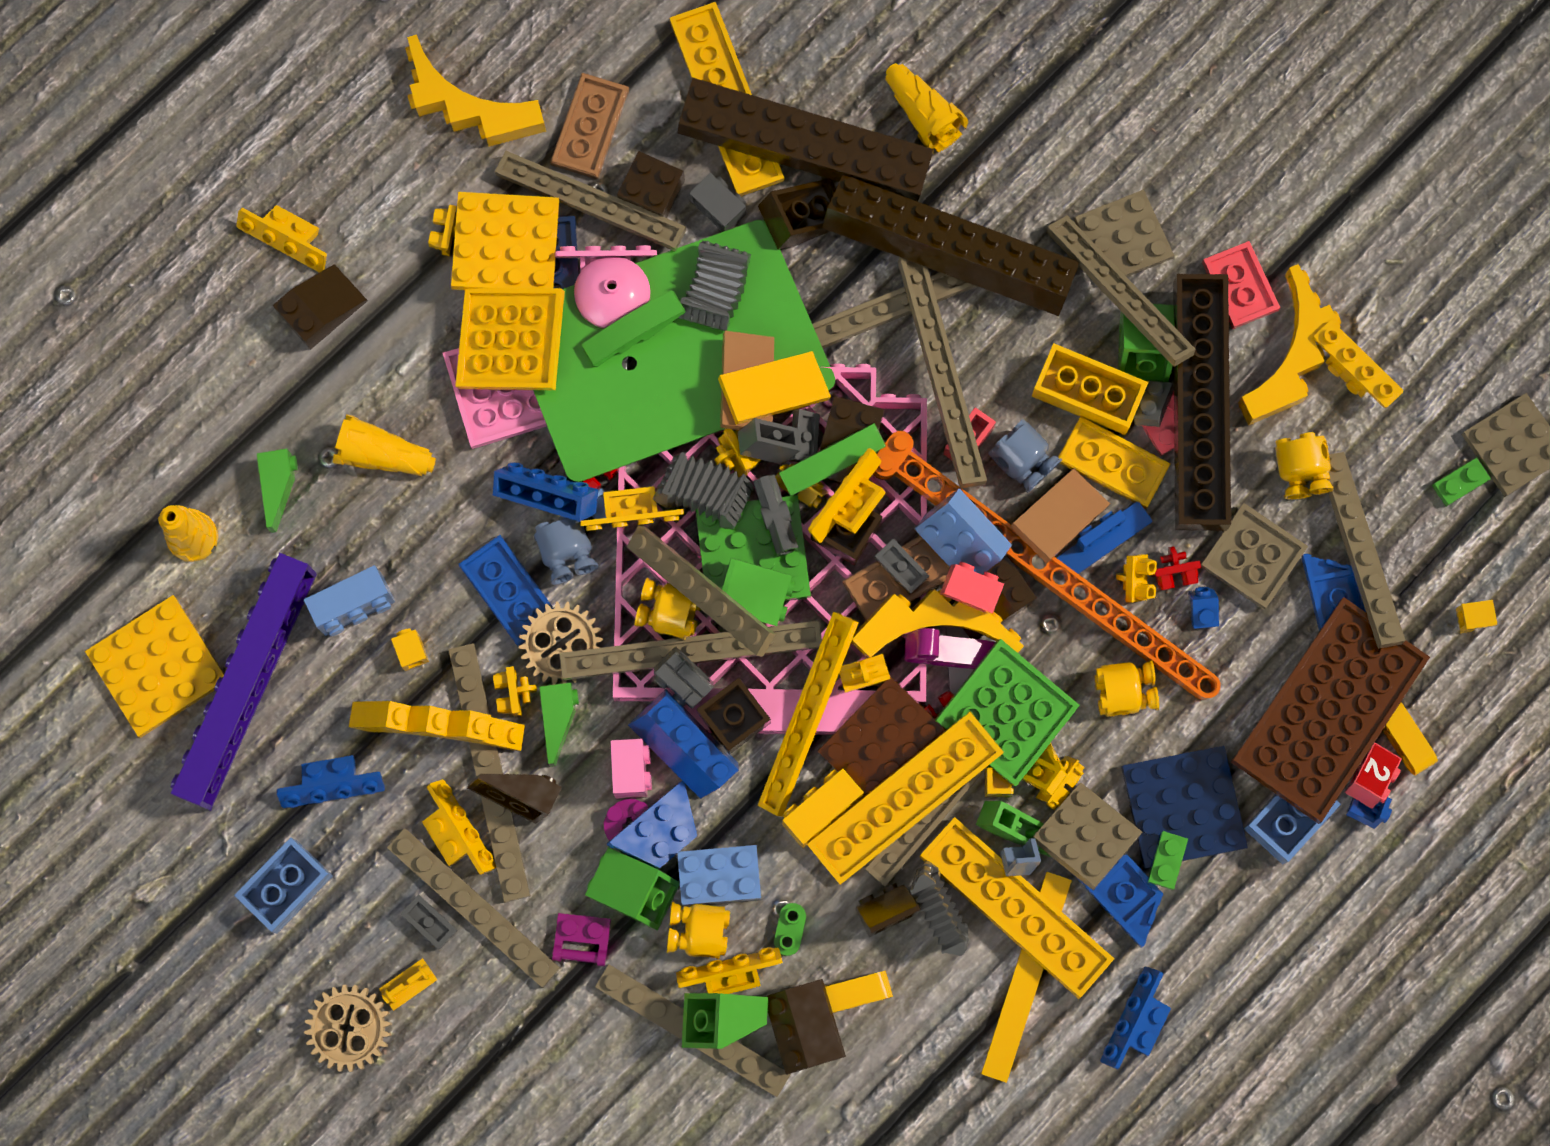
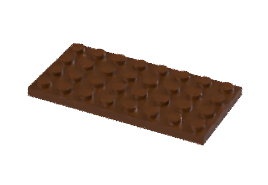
M1343 597L1231 763L1310 819L1320 824L1430 657L1408 641L1401 645L1378 648L1367 613Z

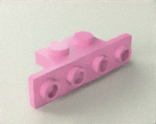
M562 246L560 251H555V258H580L581 272L588 264L599 258L616 256L631 261V257L657 256V250H651V246H636V250H626V246H610L611 251H600V246H586L585 251H575L574 246Z

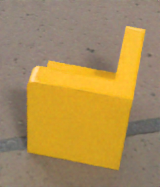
M1493 600L1465 603L1456 608L1460 634L1472 632L1477 628L1497 625Z
M986 768L985 797H1012L1014 794L1012 785L992 770V768Z

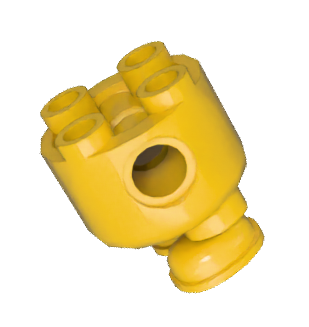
M1314 432L1300 434V439L1291 440L1290 438H1283L1275 441L1279 476L1284 481L1289 482V487L1285 490V499H1303L1311 497L1312 494L1320 495L1334 490L1329 481L1331 463L1325 436H1315ZM1313 480L1310 484V489L1305 487L1307 481Z
M646 578L641 593V600L651 601L655 599L654 609L651 611L649 606L641 603L636 613L634 625L636 627H643L648 623L655 632L676 636L682 640H686V637H690V635L694 636L697 628V621L694 620L695 612L701 609L670 583L657 586L655 581Z
M1152 660L1144 663L1142 670L1141 668H1136L1130 662L1102 665L1096 669V675H1094L1096 690H1101L1102 693L1100 694V700H1098L1100 715L1109 717L1135 714L1140 710L1146 709V706L1150 709L1159 710L1157 687L1148 689L1146 694L1142 693L1141 689L1142 683L1148 686L1151 685V687L1155 686V669Z
M672 902L669 926L678 925L682 920V923H685V931L679 935L677 930L669 928L666 953L675 952L679 947V949L685 950L688 956L692 957L702 956L720 959V955L725 956L728 937H723V929H727L729 926L730 911L725 910V906L692 904L690 907L684 906L682 909L681 905Z

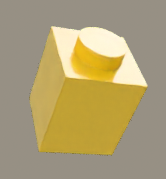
M410 628L401 630L396 633L397 637L391 639L401 667L405 671L429 662L422 640L416 629L412 631Z

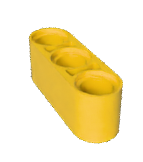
M1401 702L1382 731L1399 757L1402 758L1406 768L1411 774L1416 776L1437 763L1438 759Z
M886 971L825 987L833 1013L893 997Z

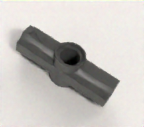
M767 475L753 481L761 505V515L766 530L770 532L777 556L787 555L798 550L791 526V516L786 501L782 499L775 475Z

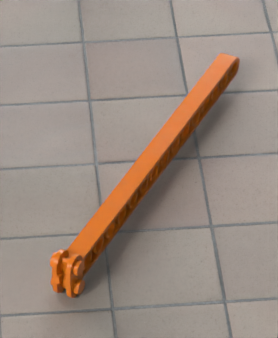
M905 431L894 432L885 442L886 447L880 449L877 453L881 464L873 473L876 478L887 480L894 475L935 506L960 488L911 451L913 439ZM909 465L917 466L920 471L919 475L916 477L910 476L906 471V467ZM930 480L937 481L940 485V491H930L927 487V482ZM960 488L989 521L1002 530L1003 536L1010 543L1018 541L1022 544L1023 552L1021 554L1014 553L1010 547L1004 557L1008 556L1012 563L1145 661L1149 662L1152 660L1156 669L1200 700H1207L1219 693L1221 683L1215 674L1056 557L1052 558L1048 563L1044 561L1043 569H1036L1032 565V558L1040 556L1010 528L1011 524ZM1055 572H1060L1064 575V584L1059 585L1054 582L1053 574ZM1076 587H1080L1085 591L1086 597L1084 600H1079L1074 596V589ZM1096 603H1102L1106 606L1107 612L1104 616L1096 613ZM1117 618H1122L1127 622L1126 631H1121L1116 627ZM1139 633L1147 636L1148 645L1146 647L1138 644L1137 636ZM1159 649H1165L1169 653V660L1167 662L1159 659ZM1181 664L1189 667L1190 675L1188 678L1181 676L1179 673ZM1202 680H1207L1211 684L1209 693L1201 690L1200 682Z

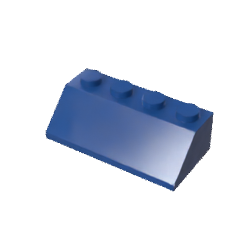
M667 689L628 724L700 799L719 789L739 771L738 762L674 699Z

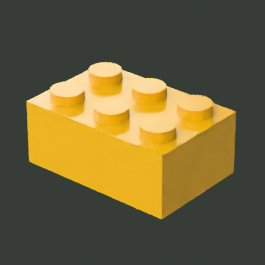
M834 769L823 779L824 785L819 789L813 787L803 796L804 802L801 805L793 804L783 813L782 825L802 849L807 846V842L862 799L864 792L844 769L839 772Z

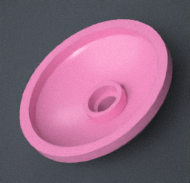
M616 256L599 258L588 264L580 272L574 288L575 303L580 314L588 322L605 329L650 301L649 281L643 270L628 259ZM615 284L616 288L611 290L607 286Z

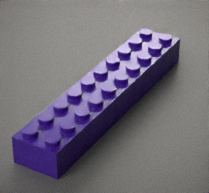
M279 553L278 557L273 558L268 569L270 575L267 581L262 582L258 590V596L260 597L256 606H251L247 615V620L249 621L245 630L241 629L237 636V648L227 658L225 664L227 670L215 685L214 691L216 694L213 701H209L204 709L203 715L205 718L202 725H198L194 731L192 738L194 743L191 749H187L183 755L181 763L184 765L180 774H176L171 782L170 788H172L170 794L210 811L304 605V599L307 598L317 576V573L309 564Z

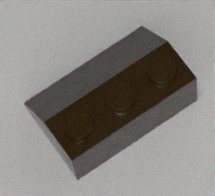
M823 979L764 996L768 997V1015L786 1075L846 1057Z

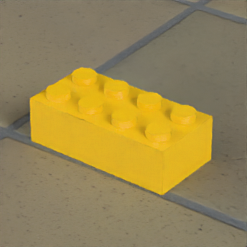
M1053 343L1031 397L1126 435L1148 382Z

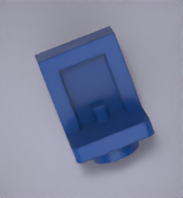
M1198 587L1193 591H1188V597L1191 601L1193 629L1218 627L1219 599L1214 589Z
M1387 797L1384 803L1378 802L1371 809L1355 798H1352L1346 815L1375 829L1381 822L1386 823L1392 812V809L1389 808L1392 799Z

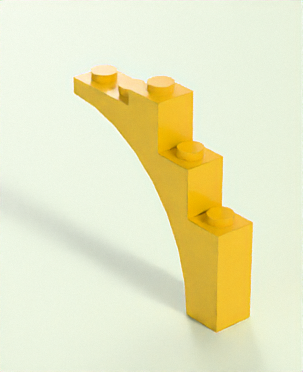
M417 35L407 37L409 46L405 47L409 62L414 61L415 69L411 70L415 84L410 85L412 94L407 96L411 109L416 108L419 117L443 111L446 124L451 123L454 132L478 125L481 140L487 139L489 147L546 132L538 100L522 103H498L465 93L446 81L432 66L422 50Z
M1299 264L1290 267L1285 274L1294 306V332L1288 353L1282 365L1272 377L1259 388L1242 396L1238 402L1248 426L1304 402L1308 397V387L1306 382L1299 377L1320 368L1325 358L1322 347L1319 344L1316 345L1313 337L1330 320L1339 328L1341 327V319L1337 311H1333L1330 305L1320 308L1319 296L1316 292H1312L1309 286L1308 274L1305 270H1301Z
M935 589L930 590L912 610L909 608L911 603L901 594L898 596L891 594L854 633L851 641L866 658H871L887 643L905 633L923 627L952 626L978 632L994 641L1002 639L1017 653L1024 647L1019 642L1021 637L1013 629L1007 630L1001 624L1003 621L1001 617L994 611L991 614H987L958 601L951 605L949 603L951 599L941 595V590L937 592Z
M392 701L353 702L349 721L350 728L367 732L439 737L513 751H521L525 725L493 718L491 715L471 710L450 711L434 706H409Z

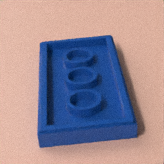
M501 535L458 564L517 647L526 642V640L519 638V635H527L528 631L522 626H531L532 623L529 621L528 616L536 619L538 617L536 613L537 608L542 613L546 612L545 604L554 609Z

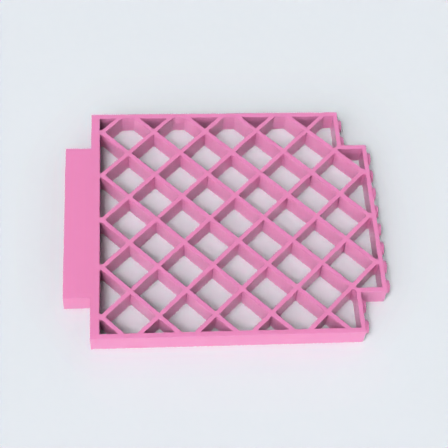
M831 364L830 367H824L831 368L834 373L835 384L833 388L837 385L852 401L881 409H920V415L903 431L911 435L920 427V453L914 447L911 451L927 462V398H921V395L909 394L906 395V398H896L894 394H882L881 397H876V368H871L868 364H858L855 367H845L844 364ZM845 379H870V401L868 402ZM816 404L801 407L798 409L816 413L812 409ZM793 414L782 425L792 427ZM820 417L819 429L824 433L827 423ZM883 417L880 428L890 437L897 430ZM725 429L704 436L686 453L687 459L689 460L693 455L695 459L710 444L716 449L720 445L717 437ZM667 450L658 453L670 464L673 456ZM626 465L619 468L618 491L626 490V485L630 489L641 488L626 473ZM751 472L746 475L753 485V481L758 480ZM873 474L869 478L873 483L882 487L886 492L885 495L892 501L880 514L882 515L881 524L899 508L916 526L927 513L926 498L920 495L919 515L906 502L916 492L911 487H908L899 495L885 480H880ZM664 475L651 486H655V492L657 491V486L661 483ZM820 481L824 484V489L828 491L825 497L829 499L834 495V492L823 481ZM779 487L781 496L783 497L787 493V491ZM657 505L658 512L663 511V510ZM825 506L805 525L802 524L803 537L829 563L809 582L810 592L834 569L844 579L853 575L842 564L844 559L839 556L835 557L829 550L810 540L811 534L808 528L812 520L819 515ZM690 510L677 523L674 521L664 522L670 530L660 539L668 545L678 536L701 560L695 568L703 573L700 547L683 531L696 518V510L692 513ZM625 526L617 527L614 646L627 645L643 629L655 641L664 640L648 623L643 627H636L634 625L622 636V610L624 609L634 620L637 613L623 598V586L644 567L663 585L669 582L631 550L629 551L638 560L623 573L624 546L627 548L630 540L624 535ZM876 534L870 540L879 551L886 546ZM924 594V595H922L921 597H919V601H920L926 594ZM812 596L806 599L790 600L785 605L788 607L787 615L804 600L827 625L829 624L831 616ZM853 602L842 615L849 618L858 609L856 604ZM697 610L695 612V618L701 624L696 628L694 636L702 635L706 630L711 634L720 633L712 625L715 621L710 616L706 618L700 611ZM764 623L767 627L774 626V625H770V624ZM826 629L821 633V638H822V639H823V636H824V634H825ZM905 633V634H903V635H901V636L905 639V636H906V634H908V633ZM852 643L849 647L860 657L858 661L867 659ZM815 649L792 651L796 658L770 683L746 658L727 660L710 679L715 684L739 662L765 688L748 689L771 719V724L758 734H786L802 690L775 688L801 663L811 670L813 662L808 656ZM919 664L900 685L905 689L919 675V691L907 692L919 704L925 705L926 664ZM654 669L641 681L632 672L624 673L637 687H621V673L613 674L614 701L652 702L665 689L672 695L675 694L670 688H647L655 680ZM839 678L835 682L815 735H833L875 691L855 690L845 693L844 690H839L843 686L841 678ZM713 688L692 709L687 704L684 706L709 733L712 732L698 715L697 708L723 690L722 688Z

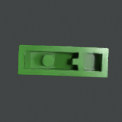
M288 449L257 453L266 527L271 533H275L278 530L295 481L294 471L298 470L296 456H292Z
M571 683L539 687L547 758L550 767H554L557 764L575 715V705L579 704L578 690L573 689Z
M984 801L976 825L996 836L1024 846L1029 839L1033 838L1044 823L1003 801ZM1037 845L1039 853L1051 857Z

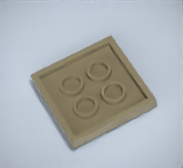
M1144 189L1074 218L1076 225L1126 277L1174 258L1172 249Z
M1527 393L1461 434L1504 497L1550 469V426Z
M1243 503L1231 520V526L1222 533L1201 564V568L1265 610L1308 546Z
M1080 783L1033 838L1036 839V843L1040 848L1094 891L1140 837L1142 831L1084 784Z

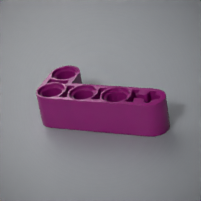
M917 629L905 636V661L918 664L975 669L996 642L939 635L940 631L937 629Z

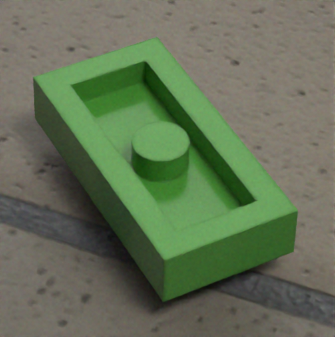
M1475 458L1434 483L1432 487L1447 507L1488 482L1491 478L1479 460Z
M1165 831L1161 832L1148 883L1174 890L1188 838Z

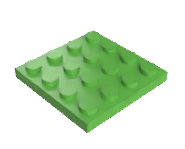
M798 495L782 497L783 501H786L791 516V526L798 550L777 556L770 532L766 530L760 511L761 505L759 500L747 501L741 513V518L734 529L721 528L718 519L712 522V516L706 518L705 511L699 516L697 508L696 518L703 574L722 589L730 560L735 558L792 575L791 581L795 582L791 597L786 596L785 601L811 598Z
M1000 639L996 641L938 714L935 721L947 730L971 711L1004 751L1001 756L988 766L1012 786L1016 787L1080 705Z

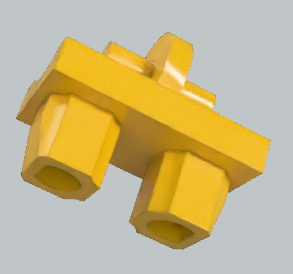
M449 205L448 209L434 210L433 224L445 226L444 233L431 231L428 241L430 247L441 250L442 255L450 256L453 236L455 237L457 206Z
M725 429L723 431L724 434L718 438L720 445L716 449L719 456L714 461L716 465L719 463L721 465L725 464L726 467L729 466V470L734 469V471H737L738 478L743 474L747 475L752 468L759 464L761 459L740 455L739 430Z
M1148 554L1128 555L1123 573L1116 574V580L1123 581V590H1126L1125 602L1133 603L1156 597V587L1153 584H1147V575L1155 574L1157 562L1149 559Z
M883 654L844 665L839 672L845 693L891 679Z
M514 666L506 667L505 672L493 675L495 690L509 688L510 696L496 699L497 711L499 714H513L514 717L522 716L519 695H522L523 703H530V693L537 692V686L529 685L528 677H520L521 686L518 687Z

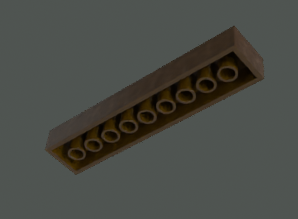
M692 78L677 132L680 135L771 162H777L781 165L840 182L844 174L917 202L923 189L934 150L696 78Z
M844 174L827 208L822 227L828 231L1056 316L1060 315L1079 262Z
M1177 274L1173 281L1174 326L1195 348V353L1192 357L1174 367L1175 530L1227 531L1231 526L1228 274Z

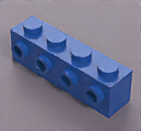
M515 462L508 463L507 466L494 471L493 496L579 522L596 514L598 489L589 487L587 483L568 481L564 476H551L545 474V471L541 469H528L523 467L522 464Z

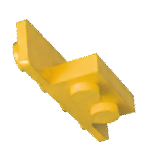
M278 205L264 218L244 208L238 211L236 225L238 229L319 273L325 270L327 254L310 244L318 236V227Z
M1330 320L1314 335L1313 339L1330 355L1325 362L1328 365L1329 371L1336 377L1340 376L1346 382L1348 390L1353 394H1358L1362 398L1368 392L1380 405L1387 408L1403 393V389L1333 321Z
M868 448L858 459L855 467L843 479L842 484L834 495L827 500L825 507L819 515L812 520L808 531L819 543L824 540L836 523L855 534L886 492L882 487L869 481V478L881 464L880 458L873 449Z
M655 486L603 492L606 518L580 521V526H586V530L589 531L602 529V524L612 523V528L628 526L627 521L638 520V525L654 523L653 518L663 517L664 522L679 520V515L684 514V510L658 512L657 502L653 500L656 493Z
M443 779L430 783L427 789L439 809L422 821L448 866L455 864L468 855L480 875L497 868L492 854L486 849L478 831L473 828L466 816L465 810L457 802L451 787Z
M767 947L749 955L738 954L732 959L724 961L713 960L707 963V965L685 967L681 971L676 972V978L679 988L705 982L708 993L730 994L761 986L757 969L778 965L783 962L779 948Z

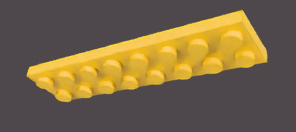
M716 2L669 18L691 78L752 95ZM718 146L735 193H738L740 196L784 182V176L779 163Z
M969 711L828 825L822 832L807 842V845L841 885L1001 756L1004 751L971 711Z
M955 817L919 856L924 862L930 861L938 867L941 873L940 876L1078 999L1085 994L1115 959L1021 875L1006 876L1002 858Z

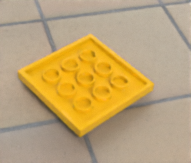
M458 192L451 289L554 288L559 198Z
M561 288L465 289L455 387L458 389L556 390L565 291Z
M174 595L85 651L139 738L213 692L218 679L224 676V672Z

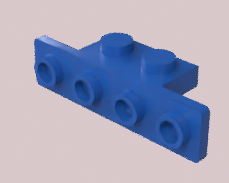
M1135 502L1123 512L1119 510L1114 514L1110 511L1100 519L1101 524L1094 529L1092 526H1089L1080 532L1079 536L1081 538H1079L1078 542L1058 556L1057 559L1077 574H1080L1152 523L1151 517L1139 502Z
M351 755L301 764L302 785L278 788L277 797L282 808H294L306 804L322 803L324 801L385 791V785L380 772L356 775L355 759Z
M1145 966L1139 975L1137 984L1126 1002V1007L1119 1021L1115 1025V1030L1108 1045L1103 1051L1100 1059L1101 1063L1119 1069L1129 1047L1144 1055H1150L1171 1010L1169 1006L1153 998L1163 977V973L1159 970Z

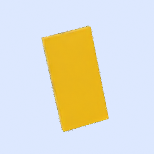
M813 351L723 374L718 378L736 425L749 422L754 418L760 419L824 402L831 397Z
M1080 416L1058 456L1059 459H1062L1060 464L1071 470L1075 469L1079 474L1134 503L1139 502L1145 509L1148 508L1171 463Z

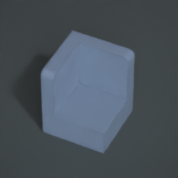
M1035 838L1029 839L1023 847L1003 848L1000 852L1006 876L1030 875L1041 862Z

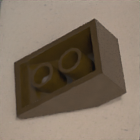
M831 179L771 191L758 205L778 250L799 245L830 232L822 227L827 208L836 191Z
M334 264L292 288L272 306L311 350L368 300Z
M834 396L820 451L875 423L879 431L884 409ZM857 462L825 479L842 483L843 479L849 475Z
M1008 556L986 571L998 576V582L1004 584L994 612L1003 620L1001 624L1033 604L1037 597ZM951 599L949 603L952 605L955 600ZM962 628L970 639L979 640L984 636L978 632Z
M479 774L467 786V789L535 824L549 815L562 788L550 776L526 774Z
M894 883L882 889L883 895L874 898L873 894L858 901L860 906L856 907V911L869 937L918 914L920 908L905 885L898 887L897 883Z

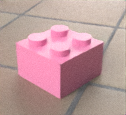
M643 739L612 740V781L615 798L648 797L647 791L652 790V778L650 772H646V765L651 764L649 745H645Z

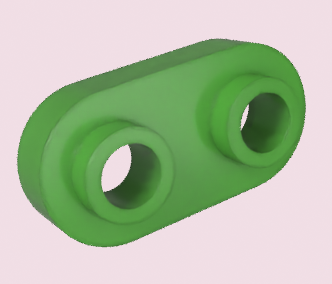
M797 903L785 905L779 915L774 946L779 948L781 955L784 956L795 954L801 944L806 913L804 908ZM795 911L798 914L797 920L790 921L788 913ZM785 937L792 939L793 943L790 947L783 946L782 940Z

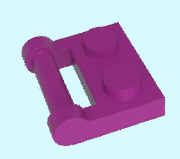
M558 913L552 961L560 962L561 959L592 962L597 963V966L605 967L611 919ZM563 942L599 945V951L563 949Z

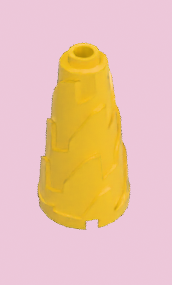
M892 64L886 70L885 80L894 92V97L918 132L917 136L924 147L935 148L937 152H941L960 138L962 133L959 131V128L962 125L966 129L968 119L952 102L949 103L935 89H932L903 64Z
M346 414V419L343 420L335 446L338 452L337 455H333L334 464L403 472L417 476L433 472L436 458L432 457L429 449L407 442L403 438L389 433L382 428L359 420L353 415Z
M180 505L167 506L161 511L158 517L159 525L163 529L167 546L175 557L183 561L195 562L205 559L212 553L211 550L217 545L218 530L208 515L199 510Z

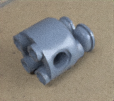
M1024 419L1008 435L1003 436L988 453L1010 478L1016 479L1020 484H1024L1023 486L1027 493L1062 461L1057 456L1049 458L1046 454L1049 449L1048 442ZM1034 466L1037 469L1040 467L1039 472L1032 474L1030 471Z
M560 516L558 521L551 524L543 522L535 527L534 539L539 546L543 564L553 571L551 574L552 585L568 582L574 577L573 572L567 566L574 564V570L577 575H585L598 569V563L594 559L589 558L592 545L587 538L584 526H580L579 521Z

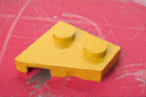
M1051 743L1022 780L1053 795L1067 773Z

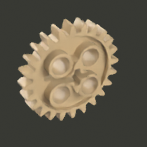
M556 601L555 609H551L548 604H545L546 612L542 613L537 608L536 613L538 617L536 619L528 616L529 621L532 623L531 626H522L528 631L527 635H519V638L526 640V644L519 646V649L527 651L526 654L521 656V659H530L526 668L534 666L536 668L534 676L540 672L543 673V682L548 677H552L553 685L556 684L558 678H561L563 684L567 683V680L562 679L561 668L555 669L550 664V659L554 654L572 652L571 645L576 639H582L586 643V650L600 648L596 646V643L603 640V638L595 637V633L601 629L592 628L591 626L596 619H586L589 611L586 610L582 614L578 613L579 605L570 610L569 602H566L564 608H560L559 602ZM561 618H567L571 622V629L566 633L560 632L556 627L557 621ZM574 630H580L578 635L566 642L565 646L567 648L565 650L558 648L547 657L542 658L541 654L556 644V637L559 636V638L563 639ZM539 633H546L550 637V644L545 648L538 647L535 643V638ZM571 679L574 683L577 682V679Z
M347 985L342 986V992H339L336 987H332V996L323 992V1002L314 1000L315 1005L318 1007L317 1010H308L313 1015V1019L305 1020L306 1024L311 1025V1029L304 1031V1034L312 1035V1039L307 1041L306 1045H315L311 1054H321L318 1060L319 1063H323L328 1059L327 1068L332 1069L337 1063L339 1072L343 1071L345 1065H347L349 1072H353L355 1064L363 1070L365 1060L369 1064H374L373 1054L379 1057L382 1056L381 1051L378 1049L380 1046L388 1047L383 1038L392 1035L385 1031V1027L391 1026L392 1023L384 1021V1018L390 1012H381L380 1009L385 1003H375L377 994L374 993L367 997L368 988H364L359 993L358 985H354L351 992H349ZM353 1004L354 1011L350 1018V1025L354 1026L353 1032H348L347 1049L343 1052L342 1046L347 1032L342 1030V1027L349 1023V1008ZM340 1005L344 1010L343 1017L339 1020H334L331 1015L332 1009ZM366 1009L370 1014V1019L366 1024L362 1025L359 1023L357 1016L361 1010ZM331 1032H335L339 1037L338 1044L334 1047H330L327 1044L326 1038ZM358 1036H361L365 1041V1046L361 1051H356L353 1048V1040Z

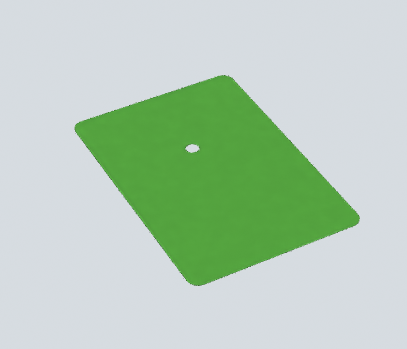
M755 220L679 247L676 252L671 250L635 263L643 270L649 281L650 301L671 290L675 292L679 301H681L682 297H686V291H690L692 278H695L696 263L699 257L698 247L702 241L717 243L721 246L739 249V251H746L751 254L744 293L741 294V302H738V309L734 310V317H730V325L727 331L774 337V361L813 351L828 391L833 388L835 384L834 373L831 368H824L830 367V364L780 249H777L765 221ZM609 284L607 287L612 290L616 288V285ZM575 285L563 289L565 293L556 390L533 391L565 473L570 480L582 482L725 429L720 428L721 386L718 381L719 376L722 375L724 331L677 318L647 341L640 340L623 354L616 353L597 367L592 364L582 344L602 331L603 328L591 324L580 314L575 303ZM633 357L637 361V366L633 370H626L622 366L623 359Z

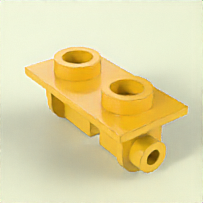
M784 464L779 469L784 470L794 464ZM778 472L775 476L779 487L788 492ZM818 482L800 491L798 499L810 508L812 506L818 508L822 502L819 496L827 495L828 491L824 489L823 483Z
M1065 755L1060 760L1067 773L1053 795L1040 790L1036 798L1047 802L1046 805L1053 810L1060 807L1070 793L1064 788V785L1067 784L1069 787L1074 788L1084 774L1082 772L1084 766L1078 763V759Z
M422 958L379 988L384 1001L394 1011L436 982L437 978Z

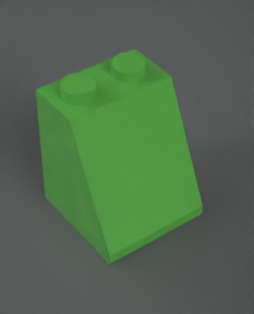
M1153 304L1174 326V305ZM1121 312L1119 321L1118 370L1147 382H1169L1172 364Z
M731 558L722 590L759 621L777 626L778 621L784 622L788 607L783 606L786 596L791 597L795 582L791 581L792 575Z
M608 847L606 853L600 858L599 867L594 877L588 883V890L585 895L658 931L680 882L656 868Z
M684 993L682 1048L722 1049L767 1025L768 997L722 993Z

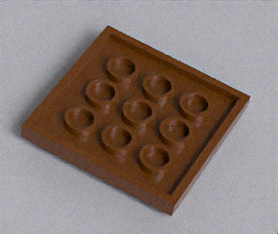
M891 676V679L886 680L817 751L838 772L844 769L864 792L863 796L867 795L946 731Z

